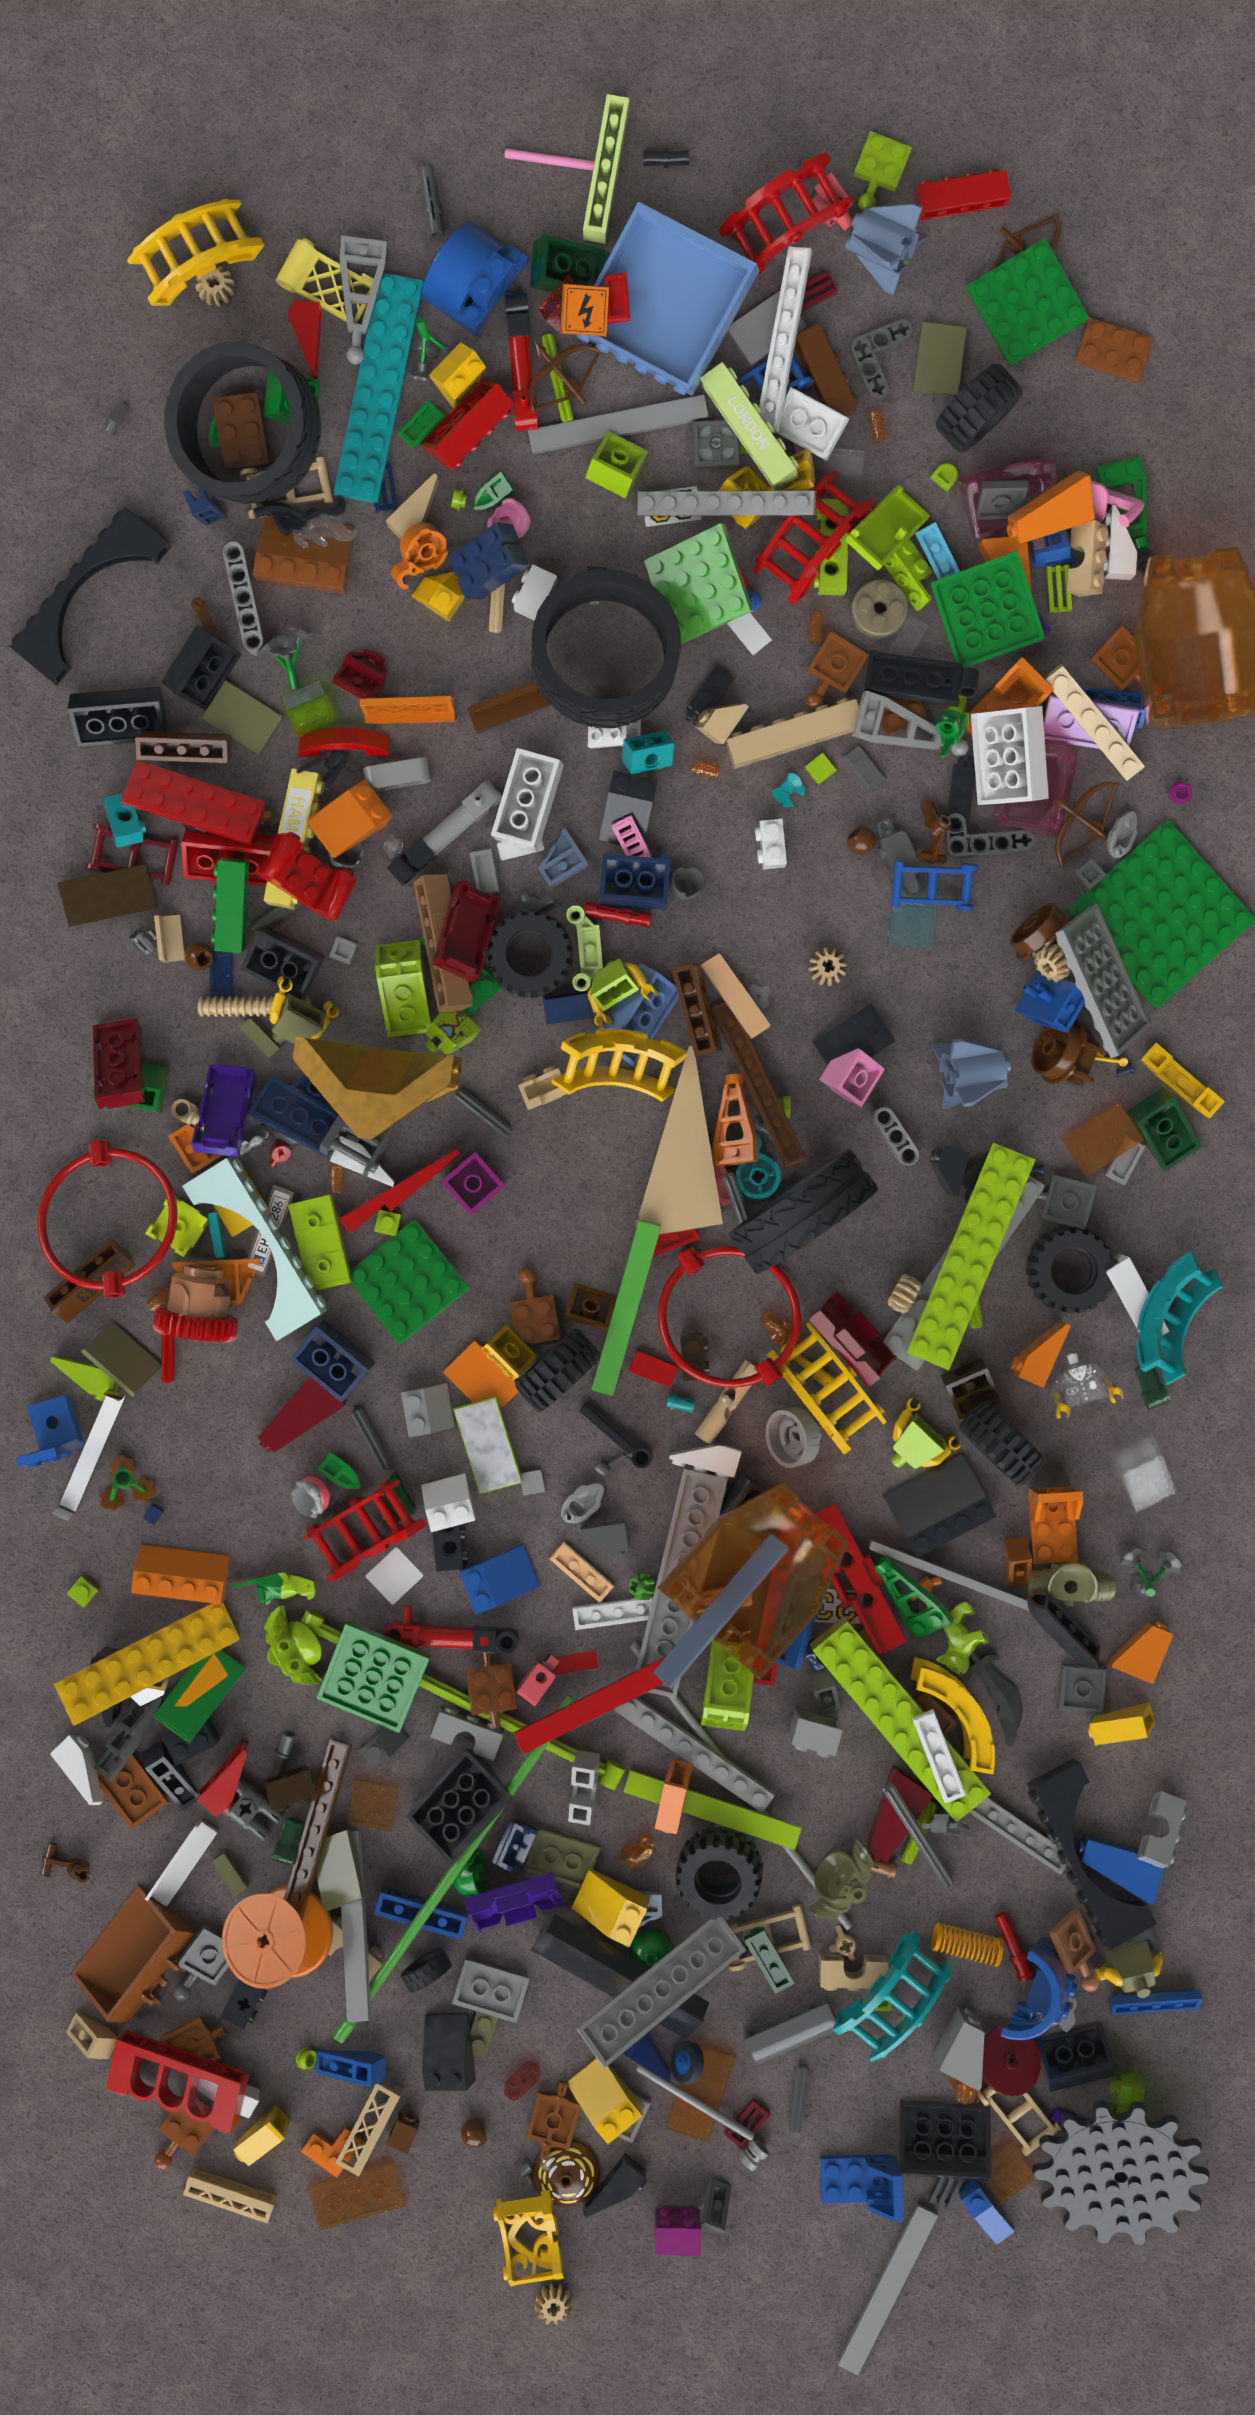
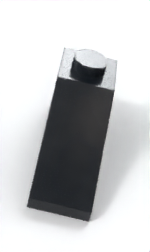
M162 1740L143 1751L145 1770L181 1810L197 1802L198 1791L181 1764H174Z
M624 2153L583 2205V2215L587 2218L632 2197L637 2190L641 2191L647 2181L646 2169Z

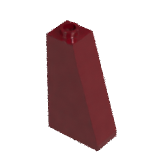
M309 1376L257 1437L261 1441L259 1444L268 1452L271 1450L276 1452L342 1409L347 1403L345 1401L341 1403Z
M893 1765L885 1786L888 1783H892L896 1787L917 1820L933 1795L928 1788ZM883 1792L867 1840V1847L873 1858L878 1861L883 1859L888 1863L907 1835L908 1830Z

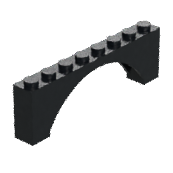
M126 507L122 511L119 510L113 516V522L110 526L104 528L99 533L93 546L90 545L85 550L81 561L75 563L70 568L67 578L61 580L56 585L53 595L42 602L39 612L27 620L25 629L21 633H17L11 641L10 648L56 686L71 670L66 665L62 634L68 606L78 589L96 573L116 564L131 561H153L157 565L171 549L166 540Z
M1070 1759L1026 1783L1030 1790L1027 1793L1030 1800L1034 1804L1036 1803L1039 1809L1037 1812L1039 1819L1043 1824H1046L1049 1830L1047 1832L1049 1840L1052 1844H1056L1059 1850L1056 1852L1059 1861L1063 1865L1066 1864L1068 1870L1066 1876L1078 1891L1075 1895L1080 1904L1084 1905L1087 1910L1085 1916L1088 1922L1094 1925L1096 1929L1094 1934L1098 1943L1112 1950L1155 1926L1157 1923L1147 1903L1140 1899L1136 1901L1122 1900L1102 1892L1092 1883L1082 1869L1074 1846L1073 1821L1082 1790L1090 1782L1081 1763L1075 1759Z

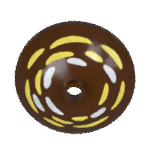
M572 2140L569 2150L551 2147L547 2161L544 2160V2156L543 2160L539 2158L540 2152L537 2155L533 2165V2182L540 2195L541 2191L550 2190L553 2205L559 2207L579 2205L590 2198L596 2190L600 2175L599 2164L595 2154L585 2144ZM568 2177L570 2180L568 2182L562 2181V2178Z

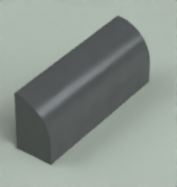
M826 1996L744 2031V2036L756 2064L761 2065L833 2033L836 2018Z

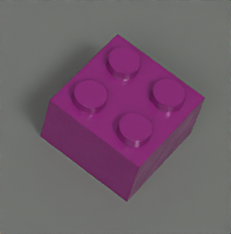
M474 1152L441 1181L470 1215L476 1213L506 1186L477 1152Z
M671 2206L655 2208V2255L701 2256L700 2209H695L691 2206H686L682 2209H673Z

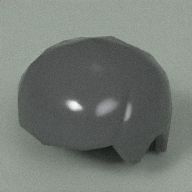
M360 842L335 858L328 852V858L332 865L339 870L345 868L351 871L360 864L364 847Z
M681 866L675 869L669 876L670 890L674 896L681 900L694 899L705 889L706 881L704 875L695 866L687 868Z

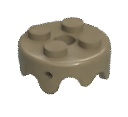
M874 580L864 584L857 591L851 604L850 613L857 630L872 640H880L896 634L903 626L908 614V602L904 592L896 584L887 580ZM876 603H883L886 606V612L883 614L876 613L874 605Z

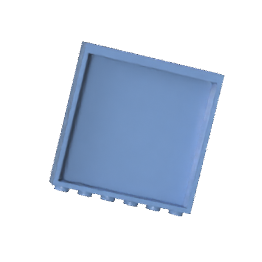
M638 202L594 285L595 287H605L604 275L626 272L628 275L631 321L614 324L607 322L606 336L577 334L576 337L587 344L591 341L596 344L595 347L605 354L608 351L615 354V358L624 364H627V362L634 364V368L642 374L646 375L649 372L654 375L653 378L663 385L666 382L673 385V389L682 395L688 393L693 396L701 381L700 377L706 372L758 275L759 269L757 263Z

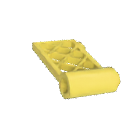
M306 238L302 240L297 239L275 281L282 288L289 292L297 293L310 302H320L321 308L347 322L343 308L345 303L341 302L338 292L343 290V286H337L334 275L341 274L340 264L314 249L315 245ZM318 260L328 265L329 272L316 274L315 266ZM348 269L349 287L352 293H355L354 287L364 285L370 289L367 295H370L374 279L364 273L362 276H359ZM331 276L334 288L322 291L319 279ZM316 280L319 292L309 294L303 290L306 283ZM336 292L339 303L334 305L325 303L323 295ZM356 303L358 312L353 319V323L358 324L367 307L366 304L359 306V303Z

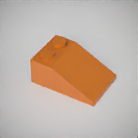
M365 779L307 820V824L331 856L335 858L383 829L393 815Z
M1058 1321L1020 1352L1018 1357L1015 1356L1010 1365L1012 1369L1011 1374L1044 1388L1071 1325Z

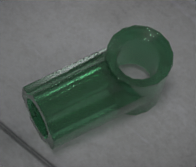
M1140 1366L1134 1368L1142 1389L1141 1396L1148 1410L1170 1402L1168 1391L1164 1384H1161L1155 1367L1146 1372L1141 1370Z
M285 1818L280 1839L277 1841L272 1854V1861L293 1867L304 1822L295 1818Z

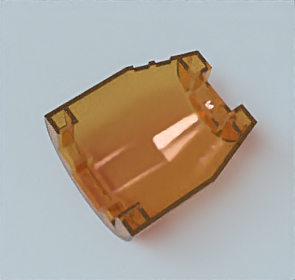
M1238 547L1215 549L1202 558L1174 561L1173 554L1151 556L1148 559L1133 638L1146 723L1150 729L1191 728L1221 723L1255 714V588L1249 579L1248 574L1250 572Z
M784 1482L776 1484L718 1517L657 1587L690 1619L696 1622L770 1534H773L788 1546L789 1550L714 1638L718 1644L759 1680L762 1679L821 1610L822 1600L827 1589H830L832 1584L830 1581L836 1568L839 1567L849 1544L840 1533L824 1523L799 1500L800 1497Z

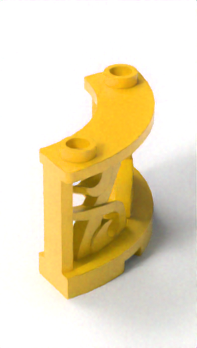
M550 2190L541 2191V2196L507 2202H502L501 2198L496 2199L497 2206L493 2207L494 2220L499 2223L506 2258V2265L503 2266L504 2280H508L510 2286L551 2279H564L561 2247H559L558 2240L555 2241L554 2235H558V2227ZM538 2218H543L540 2222L536 2221ZM526 2221L535 2229L547 2231L536 2239L533 2251L522 2244L515 2236L519 2228ZM546 2244L548 2249L543 2250L541 2248V2254H538L539 2246ZM511 2246L516 2250V2252L513 2255L511 2252ZM528 2261L532 2263L531 2275L517 2277L515 2272L516 2263L521 2262L523 2264L522 2272H524ZM536 2266L552 2271L536 2274Z

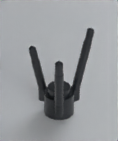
M326 750L321 756L297 769L296 772L300 774L325 759L324 766L329 771L322 778V781L325 784L329 779L325 786V790H329L348 762L346 757L338 750H333L332 752Z

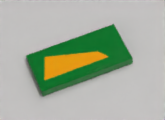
M221 1650L192 1664L153 1717L190 1744L244 1672L245 1667Z

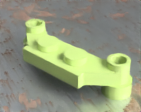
M571 906L567 910V919L577 928L581 970L573 978V987L579 992H585L589 989L594 974L603 968L599 925H594L585 916L584 910L580 906ZM578 913L580 915L579 919H573L571 917L572 914ZM579 980H584L586 985L579 987L577 983Z

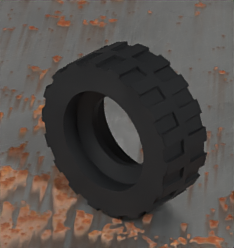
M438 1948L411 1963L401 1972L400 1977L409 1992L418 1991L443 1976L451 1968L452 1963L444 1949Z

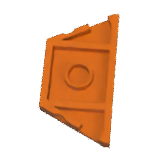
M260 1258L172 1262V1266L177 1272H183L184 1265L207 1266L223 1270V1277L227 1278L231 1283L229 1305H238L243 1303L256 1272V1269L248 1267V1263L258 1266Z

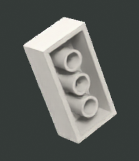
M519 748L516 749L491 833L495 840L538 852L564 767L559 759Z

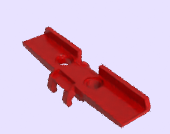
M836 1504L808 1517L832 1566L823 1573L831 1581L841 1601V1608L849 1605L853 1606L877 1655L880 1656L905 1643L906 1640L878 1587L884 1581L873 1567V1558L870 1553L864 1555V1557L862 1556ZM845 1552L850 1553L852 1562L842 1565L840 1563L841 1554ZM842 1569L856 1594L851 1598L848 1597L836 1574ZM864 1593H870L873 1596V1602L869 1606L862 1605L860 1601Z

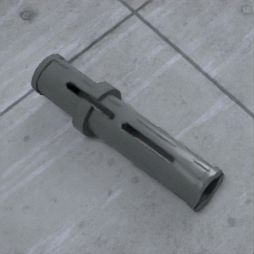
M423 165L419 168L425 203L424 216L427 218L429 236L431 238H438L443 236L440 217L442 210L438 205L433 167L431 165ZM427 183H429L431 197L429 196ZM431 206L433 207V212H434V218H435V220H433V215H432V208H431Z

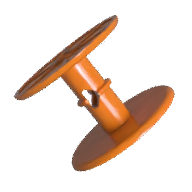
M288 1885L278 1887L268 1894L249 1896L240 1901L231 1910L223 1927L222 1949L229 1968L238 1979L255 1988H274L284 1984L290 1978L307 1975L322 1964L331 1947L333 1927L329 1912L324 1911L322 1900L315 1893L310 1892L303 1920L295 1908L284 1900Z

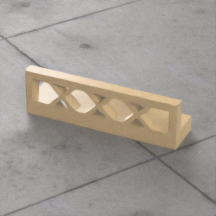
M381 2082L375 2085L336 2164L358 2177L360 2176L404 2091L402 2087L396 2085L393 2090ZM378 2090L390 2096L386 2103L378 2105L375 2096ZM376 2111L378 2121L368 2125L365 2117L366 2113ZM365 2130L367 2142L357 2145L355 2134ZM355 2150L357 2162L355 2165H352L343 2158L347 2152Z
M192 2167L183 2193L184 2196L267 2224L277 2198L274 2194ZM190 2187H194L203 2191L198 2193L190 2190ZM213 2194L223 2198L220 2200L214 2198ZM234 2201L244 2204V2206L239 2207L235 2205ZM255 2208L267 2212L266 2215L257 2213Z

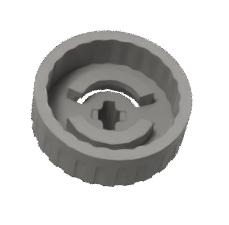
M790 1407L774 1412L766 1425V1442L773 1458L780 1465L787 1468L808 1464L816 1458L822 1433L820 1425L813 1420L812 1416L799 1407Z

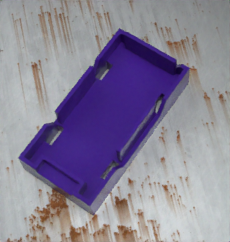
M209 1064L199 1111L200 1118L199 1122L195 1125L191 1142L194 1152L239 1157L256 1082L254 1069L247 1070L246 1067Z
M552 1873L465 1898L468 1916L471 1917L472 1915L473 1923L479 1933H482V1929L499 1925L503 1914L506 1927L537 1918L534 1905L542 1911L564 1905L560 1886Z

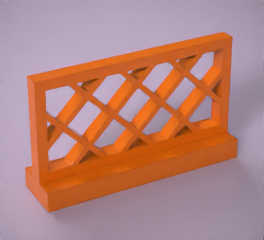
M452 696L360 699V707L365 715L366 725L455 722V699Z

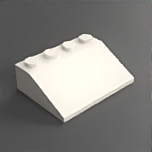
M1042 706L971 714L977 804L986 805L1049 799Z

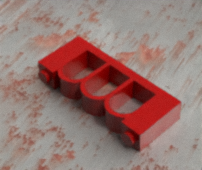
M125 2030L116 2039L106 2089L114 2091L118 2095L127 2096L130 2093L132 2097L139 2101H149L155 2097L157 2103L167 2111L176 2112L184 2108L193 2120L198 2122L210 2121L209 2126L216 2128L220 2132L230 2133L239 2123L249 2073ZM142 2058L160 2064L155 2087L145 2084L140 2077ZM171 2068L189 2074L184 2097L173 2094L169 2088L168 2078ZM199 2078L218 2084L213 2107L203 2105L197 2097Z

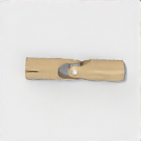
M744 1360L732 1379L756 1374L754 1370L756 1366ZM752 1385L725 1388L718 1402L711 1408L694 1434L711 1445L728 1421L732 1411L736 1409ZM733 1391H736L735 1399H731L728 1396Z

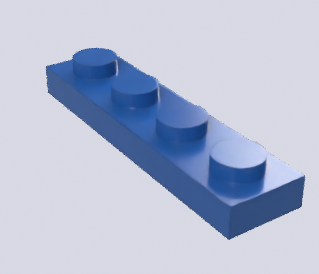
M1184 1989L1181 1992L1164 1990L1159 1993L1150 1994L1145 1998H1139L1137 1994L1126 1995L1120 1993L1111 1996L1109 2010L1111 2015L1200 2009L1203 1998L1201 1990L1194 1991L1192 1989Z

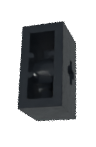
M238 1979L220 2018L245 2029L248 2022L253 2023L258 2012L255 2010L257 2002L262 2004L268 1991L249 1986ZM244 1998L249 1999L247 2004L243 2002Z

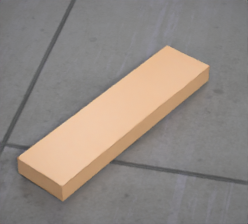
M720 953L701 965V969L751 1039L770 1027V1023Z

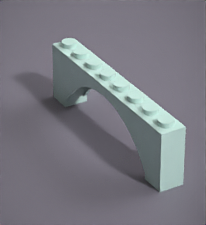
M234 1156L229 1157L182 1187L193 1205L208 1203L230 1209L250 1221L266 1239L276 1264L277 1294L270 1318L265 1323L275 1340L278 1341L326 1312V1303L322 1296L317 1295L313 1288L314 1283L303 1272L302 1263L299 1258L294 1256L289 1249L291 1248L289 1241L284 1236L282 1237L278 1231L279 1225L266 1211V1203L262 1198H258L254 1191L255 1186L253 1182L244 1175V1168L241 1162L235 1159Z

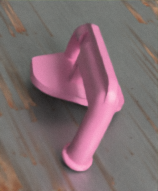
M1091 480L1096 521L1101 523L1105 519L1107 504L1116 505V507L1128 510L1126 514L1119 516V523L1124 528L1128 527L1143 510L1144 502L1142 500L1107 489L1103 484Z

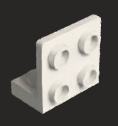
M641 720L618 728H595L588 726V747L593 749L623 746L624 739L640 736Z

